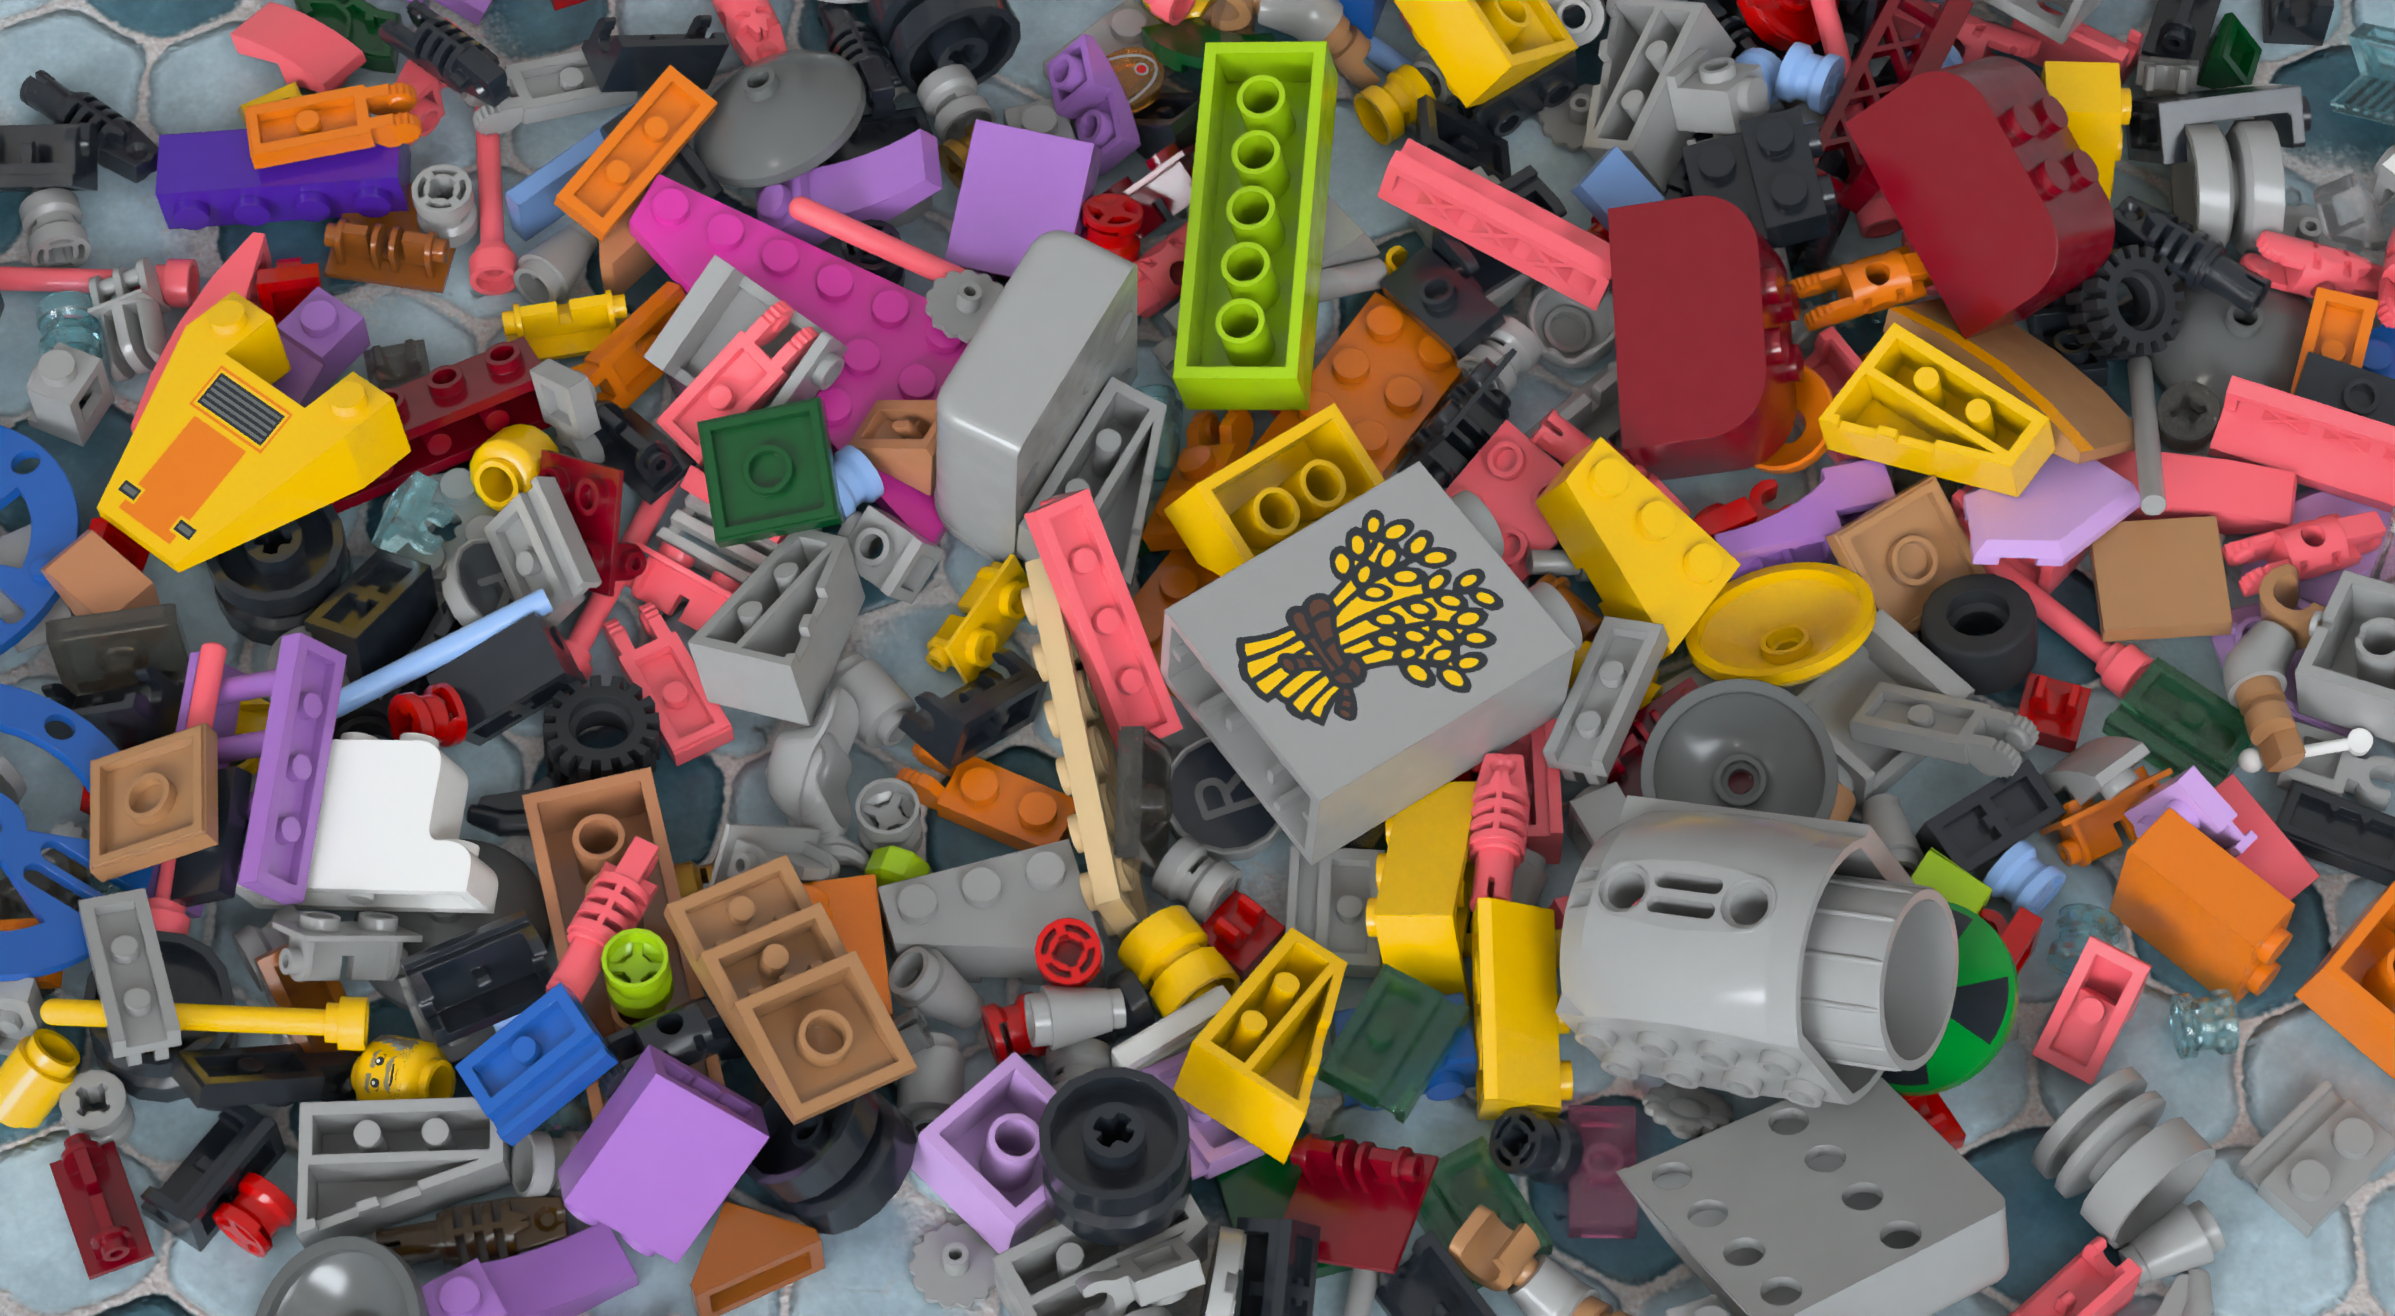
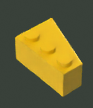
M2045 61L2041 81L2050 96L2056 98L2066 111L2068 117L2067 126L2080 149L2085 151L2096 164L2099 173L2098 181L2110 201L2113 192L2115 161L2119 162L2122 155L2123 133L2121 125H2129L2132 107L2131 89L2121 88L2119 63Z
M1896 323L1890 326L1818 419L1827 450L1931 476L1935 475V477L2014 497L2020 496L2056 449L2050 419Z
M1601 436L1571 457L1535 501L1576 570L1583 568L1603 601L1598 606L1604 616L1664 625L1669 643L1661 660L1674 652L1741 565Z
M1477 781L1448 782L1385 821L1388 849L1387 853H1378L1376 884L1378 895L1377 897L1368 898L1366 905V928L1369 937H1378L1390 1003L1462 992L1467 1012H1470L1472 993L1468 989L1463 957H1471V933L1466 932L1471 912L1469 901L1472 895L1475 866L1471 864L1468 858V840L1471 836L1470 822L1473 820L1471 809L1475 805V803H1472V795Z
M1291 927L1192 1041L1173 1088L1176 1095L1274 1159L1285 1164L1307 1114L1310 1093L1321 1062L1324 1041L1332 1021L1347 962Z

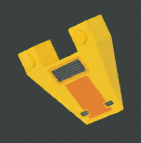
M233 290L185 327L101 497L97 510L102 518L180 573L364 489L409 454L411 449L394 399L353 371L305 408L272 386L274 382L291 370L274 319L271 315Z

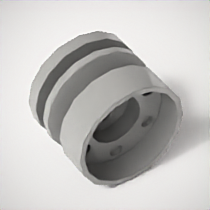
M2133 1067L2121 1068L2103 1078L2068 1106L2045 1133L2034 1150L2031 1164L2046 1179L2057 1177L2054 1187L2065 1199L2078 1196L2092 1188L2083 1202L2080 1214L2105 1238L2114 1250L2128 1246L2133 1239L2179 1202H2183L2201 1182L2212 1166L2216 1155L2215 1150L2183 1117L2170 1119L2154 1128L2163 1115L2166 1101L2156 1090L2145 1092L2148 1083Z

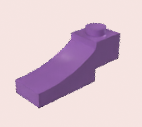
M918 129L910 135L868 154L847 161L816 167L791 180L762 187L756 191L758 220L813 246H817L832 236L791 217L788 208L789 203L795 197H807L860 222L869 219L888 222L943 189L937 137L922 129Z
M319 286L316 287L276 326L291 370L274 382L272 386L304 408L328 391L330 389L329 385L370 346L364 317Z
M1846 459L1837 462L1831 467L1823 468L1819 485L1795 504L1759 522L1735 530L1714 534L1713 539L1741 564L1728 582L1747 573L1785 563L1820 562L1837 565L1838 561L1825 537L1896 495L1885 464L1871 460L1861 461L1859 459Z
M600 1222L597 1226H591L569 1237L519 1255L480 1263L478 1258L422 1285L421 1288L425 1297L428 1316H578L639 1284L636 1272L612 1229Z

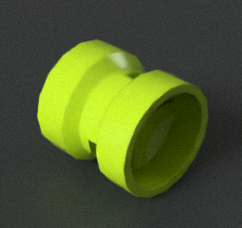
M641 928L623 930L612 936L604 946L601 956L611 1004L623 1015L638 1019L652 1017L664 1010L671 1001L674 992L668 950L664 941L652 931Z

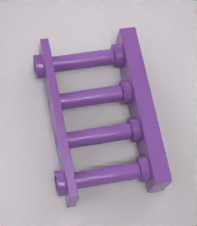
M301 632L282 636L276 669L245 674L227 664L224 665L213 730L218 734V770L228 768L230 762L260 757L255 790L249 793L246 814L249 824L244 852L240 857L238 885L283 905L304 903L347 658L346 654ZM200 651L190 653L176 732L186 729ZM271 696L266 729L235 735L240 702ZM160 864L153 867L151 879L146 890L148 899L155 897ZM204 904L187 907L185 915L192 919L201 918Z

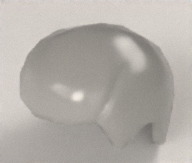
M1550 287L1541 290L1533 298L1526 315V326L1539 340L1542 348V357L1546 361L1560 368L1581 369L1592 366L1612 351L1615 344V327L1611 287L1608 288L1596 311Z

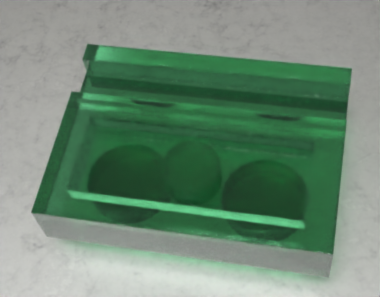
M2158 656L2122 698L2121 704L2113 714L2110 713L2107 716L2102 732L2107 736H2119L2143 742L2150 751L2143 759L2161 771L2171 767L2173 774L2169 776L2172 778L2194 765L2214 788L2238 768L2239 754L2244 749L2255 747L2248 735L2244 724V717L2238 708Z
M1384 964L1320 1064L1318 1080L1376 1110L1379 1107L1395 1115V1120L1404 1124L1468 1022L1470 1007L1463 1003L1458 1006L1444 999V993Z
M1483 1136L1439 1158L1416 1220L1425 1233L1429 1231L1434 1233L1447 1252L1455 1234L1475 1208L1482 1204L1494 1211L1502 1223L1513 1231L1519 1224H1528L1535 1232L1541 1245L1533 1257L1540 1254H1546L1547 1256L1552 1254L1554 1242L1508 1173L1496 1167L1490 1156L1489 1144ZM1466 1275L1477 1290L1484 1287Z

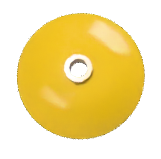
M1795 562L1774 565L1747 573L1726 583L1685 636V640L1693 664L1703 674L1714 680L1751 679L1767 682L1781 688L1790 687L1823 676L1842 665L1854 655L1868 638L1874 627L1877 616L1876 605L1872 590L1867 582L1849 569L1820 562Z

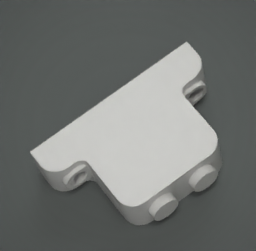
M346 732L341 735V739H332L304 903L293 904L296 909L494 914L498 892L497 875L478 858L480 851L478 845L459 839L468 792V777L460 766L438 749L439 741L436 738L421 733H403L400 735L399 740H379L365 733ZM245 844L242 845L241 854L244 852ZM237 881L235 893L255 908L281 909L287 906L240 886Z

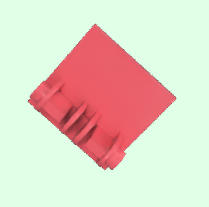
M1506 419L1445 492L1449 497H1452L1463 490H1467L1475 494L1487 506L1495 518L1503 537L1504 554L1501 558L1519 580L1524 583L1530 577L1526 569L1528 550H1553L1559 543L1535 501L1563 467L1539 446L1532 444L1526 435Z

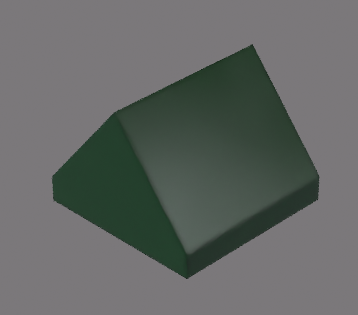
M2233 12L2224 14L2209 39L2197 77V85L2218 89L2252 84L2262 49Z

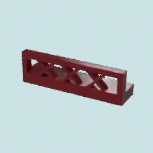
M1884 0L1818 129L1823 153L1842 149L1850 169V174L1845 183L1830 175L1836 202L1857 214L1880 190V186L1862 154H1859L1857 145L1844 124L1848 121L1844 110L1849 105L1866 102L1869 107L1912 77L1941 69L1974 4L1969 0H1944L1936 8L1924 0ZM1897 8L1925 24L1919 38L1899 40L1892 21ZM1882 36H1883V39H1884L1885 44L1878 46V44H1879V42H1880V40H1881V38H1882ZM1912 51L1908 60H1906L1904 53ZM1890 56L1898 79L1895 84L1876 88L1868 63L1871 59ZM1859 83L1862 91L1854 92ZM1834 130H1836L1838 138L1830 139ZM1820 157L1813 159L1817 176L1828 174L1816 167Z

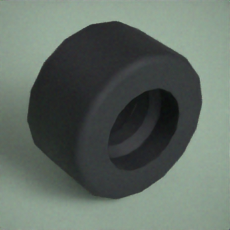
M1969 574L1944 583L1935 589L1924 603L1921 617L1922 644L1975 689L1974 695H1991L2009 690L2026 679L2035 666L2038 652L2036 608L2029 593L2014 581L1994 574ZM1974 633H1991L1984 636H1968Z

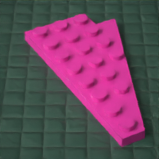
M660 174L656 176L629 220L630 234L676 284L682 286L686 295L713 256L717 255L848 347V350L842 357L845 362L839 377L828 389H820L814 397H821L825 403L833 456L837 451L849 444L877 400H936L941 386L969 344V342L965 343L959 338H947L942 330L932 326V318L925 313L926 297ZM876 469L883 482L884 495L875 500V502L884 511L890 513L938 546L947 529L942 525L936 513L934 492L930 497Z

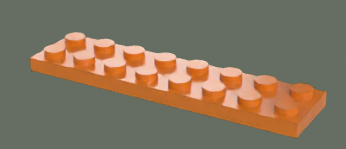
M1375 292L1313 370L1309 410H1282L1248 453L1335 403L1386 481L1409 452L1404 445L1426 420H1432L1442 409L1439 403L1462 378V370L1457 367V359L1392 301ZM1189 549L1171 550L1132 599L1159 669L1161 668L1164 610L1221 577L1199 565ZM1166 685L1169 694L1174 698L1178 699L1170 690V688Z

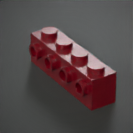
M522 336L510 342L497 343L483 353L453 365L437 367L428 375L398 387L383 389L382 391L395 401L411 452L364 489L331 503L337 514L472 459L477 448L505 427L526 424L535 426L541 431L552 427V425L545 423L529 371L541 362L525 337Z

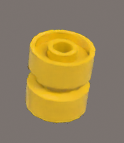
M1182 905L1164 908L1144 919L1127 935L1118 950V960L1124 968L1128 967L1135 973L1144 990H1150L1149 995L1153 999V1006L1162 1018L1216 986L1220 987L1223 985L1232 996L1240 985V977L1225 957L1214 946L1206 947L1208 935L1188 909Z

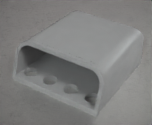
M1054 230L1038 236L1028 248L941 386L936 399L935 510L942 525L955 538L991 562L1004 563L1009 554L1016 556L1018 528L1024 518V514L1031 507L1111 376L1129 386L1133 384L1138 376L1137 264L1068 231ZM1017 558L1021 565L1023 563V560Z
M1882 1077L1879 1078L1877 1083L1863 1098L1855 1103L1844 1105L1822 1101L1820 1107L1811 1108L1785 1099L1629 1168L1625 1167L1616 1171L1642 1211L1676 1255L1712 1294H1718L1722 1305L1731 1314H1736L1737 1316H1932L1999 1282L2009 1270L2006 1204L2003 1195Z

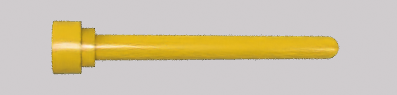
M341 996L339 1003L327 1002L326 1009L174 1003L180 1030L324 1036L325 1043H337L338 1050L366 1051L369 997ZM52 998L46 1000L40 1008L42 1020L49 1025L106 1027L100 1000Z

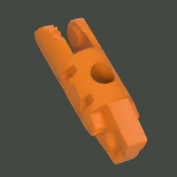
M1908 246L1891 249L1882 254L1878 253L1848 264L1844 263L1804 275L1789 282V284L1795 285L1798 298L1802 299L1833 290L1837 291L1839 300L1830 302L1827 305L1818 306L1805 314L1806 316L1803 317L1808 332L1923 298L1927 294L1925 288L1934 285L1916 251L1910 253Z

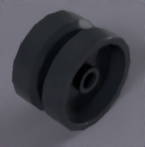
M870 0L868 4L869 21L883 46L890 52V59L902 83L914 94H917L919 85L933 71L953 64H961L970 69L977 84H981L995 75L1010 60L1021 39L1020 22L1007 0Z
M332 504L206 560L211 580L214 583L220 610L232 629L252 642L270 646L284 633L294 628L305 626L304 620L354 573V566L347 547L343 523Z
M156 931L174 1003L235 1005L227 968L209 946L186 934ZM93 970L87 979L84 1000H100ZM89 1027L98 1067L101 1070L114 1074L123 1083L127 1094L139 1100L165 1103L189 1098L171 1076L174 1056L178 1054V1051L236 1048L239 1035L236 1032L181 1030L182 1045L168 1048L169 1059L155 1061L153 1051L141 1053L142 1064L128 1067L126 1056L114 1059L107 1028Z
M1127 1067L1094 1069L1069 1080L1048 1101L1039 1123L1040 1155L1045 1198L1058 1222L1079 1238L1105 1246L1138 1244L1164 1232L1183 1213L1192 1190L1188 1114L1175 1091L1154 1075Z
M873 1090L793 1125L772 1094L768 1092L758 1105L762 1108L770 1137L745 1170V1173L772 1197L782 1201V1204L805 1225L815 1228L817 1233L836 1235L859 1227L879 1213L900 1189L912 1166L917 1143L913 1123L880 1093H876Z

